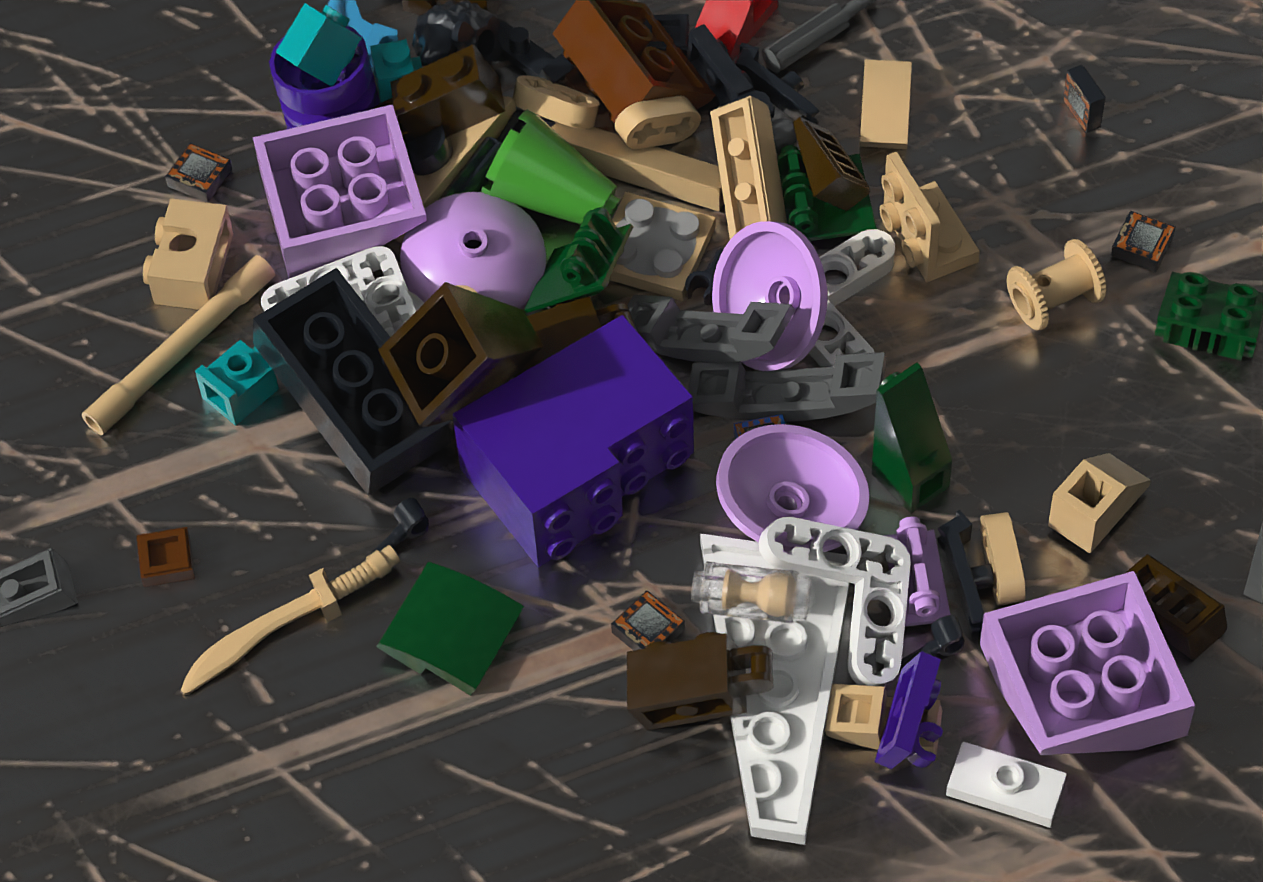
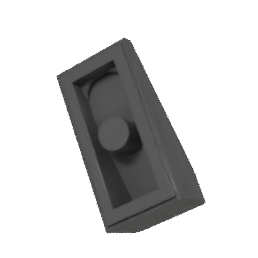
M52 548L0 571V627L55 613L78 604L69 564Z

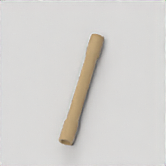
M259 255L251 258L225 282L224 287L123 380L112 385L82 413L86 424L99 435L107 432L133 408L135 402L234 310L240 305L247 303L275 277V272L271 265Z

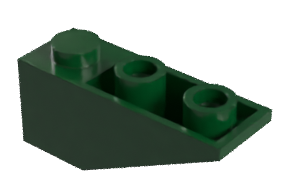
M917 362L902 373L894 372L887 376L877 389L871 472L911 514L950 487L952 457L923 368Z

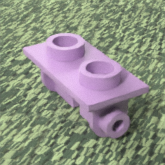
M913 516L906 517L899 522L900 527L896 530V534L883 535L899 540L910 554L911 566L905 627L932 624L941 617L951 615L934 530H927L926 526L920 523L919 518ZM887 562L888 568L891 570L894 564Z

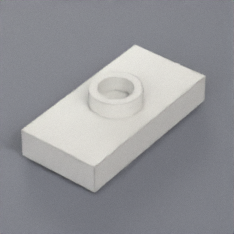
M962 742L947 785L946 796L1050 828L1067 773Z

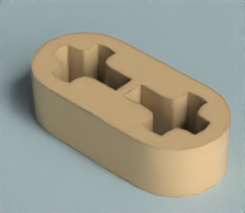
M519 76L516 79L512 97L515 100L516 106L525 111L528 109L539 116L579 129L594 127L600 105L596 98L558 83L553 84L547 79L535 76Z
M673 96L641 101L628 106L617 117L615 129L629 148L643 149L685 140L697 130L701 117L688 98L685 96Z
M1008 512L981 515V540L986 564L990 565L993 574L994 586L992 591L995 602L998 606L1022 603L1025 601L1026 594L1025 580L1010 515Z

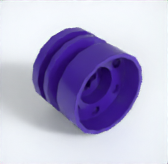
M346 26L347 29L360 36L361 40L355 48L353 59L344 67L332 87L277 54L276 50L283 38L274 46L269 64L287 129L371 110L380 104L365 39L354 28Z

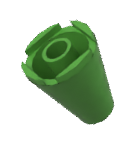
M528 109L524 111L519 119L526 122V125L520 133L513 129L509 131L486 175V178L494 183L493 185L483 186L481 192L509 201L519 207L580 225L585 214L598 207L606 209L612 218L621 199L614 196L617 186L537 114Z

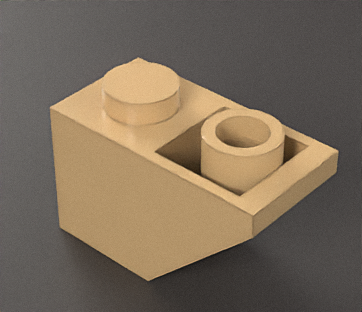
M1110 453L1083 459L1053 493L1048 526L1088 553H1091L1150 486L1151 480Z

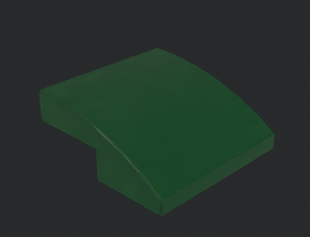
M428 561L376 647L419 674L427 668L471 696L481 682L524 606L476 579Z

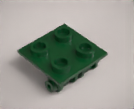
M788 145L780 150L777 161L788 225L800 231L809 241L857 235L868 229H877L869 195L848 211L815 198L799 148L795 145ZM860 154L848 155L865 179Z
M598 207L588 211L583 218L580 229L574 236V240L570 244L553 250L546 264L544 275L536 284L524 311L529 313L545 307L550 309L561 302L583 295L594 296L603 291L609 284L612 271L624 252V246L631 234L633 225L628 224L617 228L606 209Z
M1172 272L1158 314L1154 336L1164 338L1163 343L1188 348L1192 329H1197L1192 350H1198L1202 331L1211 333L1207 353L1212 354L1218 334L1221 335L1217 355L1239 361L1242 360V356L1253 358L1263 318V292H1259L1247 284L1235 283L1228 285L1211 281L1204 275L1195 272L1183 274Z

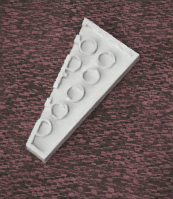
M700 533L701 550L715 631L721 634L727 633L739 648L763 645L771 648L773 651V689L764 693L748 695L747 713L730 716L751 836L805 845L850 583L771 566L763 559L759 551V543L756 541ZM823 552L825 559L830 564L842 566L846 562L847 555ZM730 574L742 584L760 586L771 579L790 581L797 589L795 606L788 612L770 611L760 601L742 599L725 606L722 604L724 576ZM751 668L746 669V673H751Z

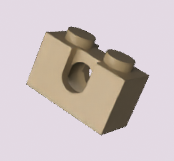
M170 199L165 217H159L156 223L155 242L156 245H159V248L154 250L153 256L148 255L146 257L143 267V281L145 284H149L154 304L199 310L216 295L233 237L227 205Z

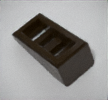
M801 117L793 121L794 131L815 198L848 211L870 194V188L866 180L831 131Z
M1146 554L1126 572L1134 571L1141 587L1152 578L1157 581L1144 594L1164 638L1190 659L1195 660L1226 632L1225 606L1149 554ZM1168 592L1172 594L1160 605L1156 604ZM1184 606L1188 608L1180 616H1174Z

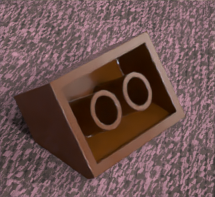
M576 0L552 34L564 49L563 54L565 58L575 65L587 80V88L594 95L598 96L610 111L609 117L614 124L619 114L625 108L637 102L685 96L697 110L710 103L715 97L713 91L680 48L675 46L672 42L674 40L661 23L653 17L654 14L645 3L632 0ZM645 18L652 26V33L643 24V20L645 21ZM651 40L652 42L664 41L667 45L666 51L648 46Z

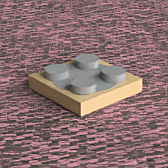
M625 192L612 221L617 228L632 224L633 229L624 246V252L612 271L610 280L683 301L686 295V279L697 270L716 228V217Z

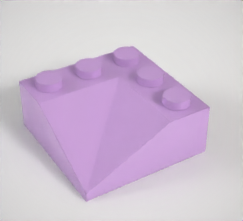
M393 105L253 137L260 174L289 279L365 249L383 246L427 221Z
M1134 571L984 613L980 646L999 691L1040 755L1134 751L1188 736L1195 704Z

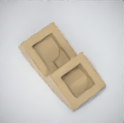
M865 60L860 147L907 149L912 62Z
M832 684L825 726L826 736L878 750L893 697H887L884 686ZM936 700L930 710L924 709L920 723L932 722L938 726L941 725L942 706L940 700ZM919 738L920 745L924 750L937 755L939 739L933 743L924 738Z

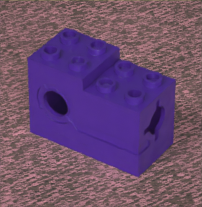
M623 315L452 414L460 469L538 568L552 559L559 560L567 556L578 543L591 535L602 534L610 530L617 523L618 519L623 517V495L638 492L647 484L649 479L666 469H675L681 466L694 453L693 397Z

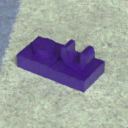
M921 651L901 669L875 763L893 769L905 758L917 767H927L935 761L936 754L924 750L920 745L919 738H924L934 743L943 733V729L935 723H920L924 709L930 710L940 692L941 681L936 679L941 659Z

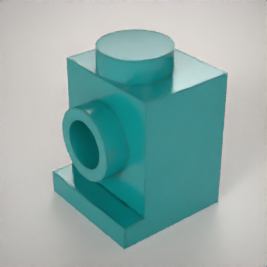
M407 39L370 46L376 87L380 103L393 98L390 82L422 68L420 56L411 58Z
M241 340L236 342L207 368L201 365L195 370L202 399L235 426L279 390L276 374L255 346L250 348Z

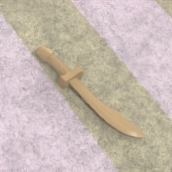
M390 545L380 551L376 550L366 557V562H362L361 565L356 566V568L347 571L330 582L324 568L310 574L309 577L314 589L253 620L212 645L193 664L184 680L181 691L184 695L194 692L238 663L269 634L319 608L322 609L326 622L341 616L337 600L349 595V593L351 594L354 590H358L375 578L379 577L381 579L391 572V568L400 562L397 553Z

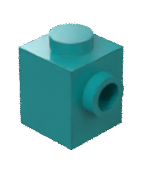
M304 3L276 53L332 87L344 67L353 59L355 48L360 42L361 37L346 28L350 21L349 18L328 5H325L322 12H319Z

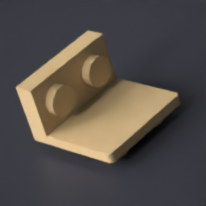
M898 153L888 154L886 156L885 175L881 177L884 203L880 205V215L886 229L889 232L895 231L899 237L904 257L909 266L912 268L917 266L927 283L978 263L980 250L936 181L919 187Z

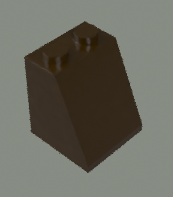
M445 282L383 344L379 352L419 426L426 428L453 420V413L508 382L544 345L522 309Z

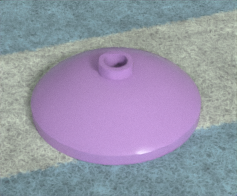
M463 192L435 201L425 208L427 221L405 233L400 255L402 276L408 291L417 295L424 303L447 282L453 285H466L473 288L478 294L523 310L536 284L545 272V244L541 232L533 219L518 205L482 192ZM469 240H477L481 243V246L476 249H470L464 244Z
M762 221L750 224L731 238L719 258L713 279V312L744 314L750 302L792 304L795 313L774 349L760 357L741 361V363L755 370L778 371L790 368L800 362L814 347L825 321L828 292L822 263L813 245L796 228L776 221Z
M767 425L745 432L726 449L717 471V493L724 511L743 533L758 543L761 533L772 522L781 517H795L859 530L869 506L868 483L861 467L853 456L828 436L801 426ZM783 532L775 539V542L783 544V552L788 553L798 546L810 548L813 537L811 536V539L804 545L789 542L787 533ZM826 540L823 545V552L833 550L842 544L835 540Z

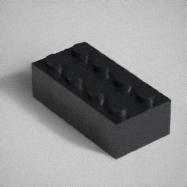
M335 268L254 317L253 345L369 496L451 443L454 422L450 420L426 428L419 426L379 352V349L390 338L389 334L341 272Z

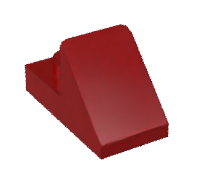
M706 0L695 28L705 24L712 35L725 44L729 57L733 61L740 53L741 42L747 44L778 8L779 0Z

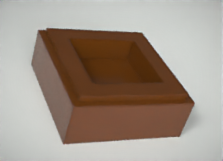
M187 527L136 535L141 580L144 587L195 579L190 534Z

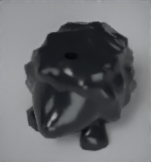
M448 0L443 5H434L426 13L418 16L412 46L416 57L420 56L422 66H427L473 44L487 62L491 61L494 63L499 61L502 54V46L498 38L500 21L497 15L481 9L478 3H471L469 0L462 2Z

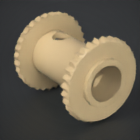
M1078 239L1067 241L1065 243L1066 246H1064V260L1032 275L1021 266H1014L1009 270L1007 288L1011 301L1018 314L1032 329L1038 331L1045 329L1047 324H1049L1048 310L1081 294L1091 303L1094 302L1096 304L1104 300L1107 287L1102 267L1095 254L1084 242Z

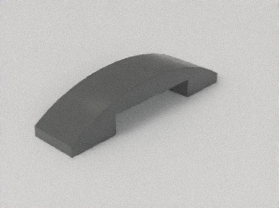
M633 295L627 305L640 336L655 353L677 359L705 363L741 362L768 353L774 349L795 313L792 304L750 302L744 314L680 310L672 297Z
M885 352L836 355L834 367L747 372L741 362L693 363L688 392L693 397V411L717 417L754 420L783 414L785 422L829 418L854 412L876 403L877 389L885 377L887 357Z

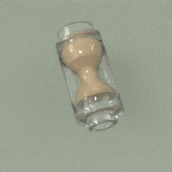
M706 561L704 571L694 572L691 601L700 603L701 614L793 624L794 619L807 620L811 596V578L799 577V571ZM741 576L757 577L763 579L757 582H748L744 580ZM742 603H752L759 609L737 606Z

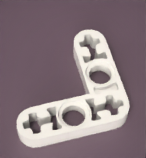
M868 229L819 257L824 273L829 270H839L848 277L841 284L832 285L827 283L828 301L823 325L833 327L838 332V335L829 341L817 340L809 352L820 367H834L836 355H844L842 350L845 347V354L875 353L866 340L835 308L837 304L887 275L894 266L895 242L892 237L885 231ZM866 250H869L871 253H873L864 257ZM881 251V252H882V256H881V257L878 258L876 255H874V254L879 253V252Z
M383 246L365 249L269 287L261 298L262 308L266 311L337 268L361 300L365 301L368 309L390 337L396 332L392 323L401 320L404 324L416 312L395 255L391 249ZM382 269L384 276L375 280L373 272ZM399 295L390 303L377 304L387 296Z
M781 517L772 522L761 533L759 539V551L763 559L771 566L855 584L847 660L848 672L852 680L858 685L884 686L892 681L899 673L902 660L911 566L910 554L907 548L899 540L892 537L795 517ZM783 532H786L789 542L804 545L811 539V536L813 537L810 548L794 547L787 554L783 553V544L775 542V539ZM826 540H835L844 546L847 553L844 565L835 566L825 559L823 545ZM882 552L886 553V561L894 564V567L886 573H882V564L868 560L858 566V569L856 568L860 557L874 559ZM870 600H880L889 607L891 620L887 626L876 625L870 620L867 614V606ZM876 638H888V640H884L876 647V661L884 664V669L874 675L872 674V666L864 663V658L874 652Z

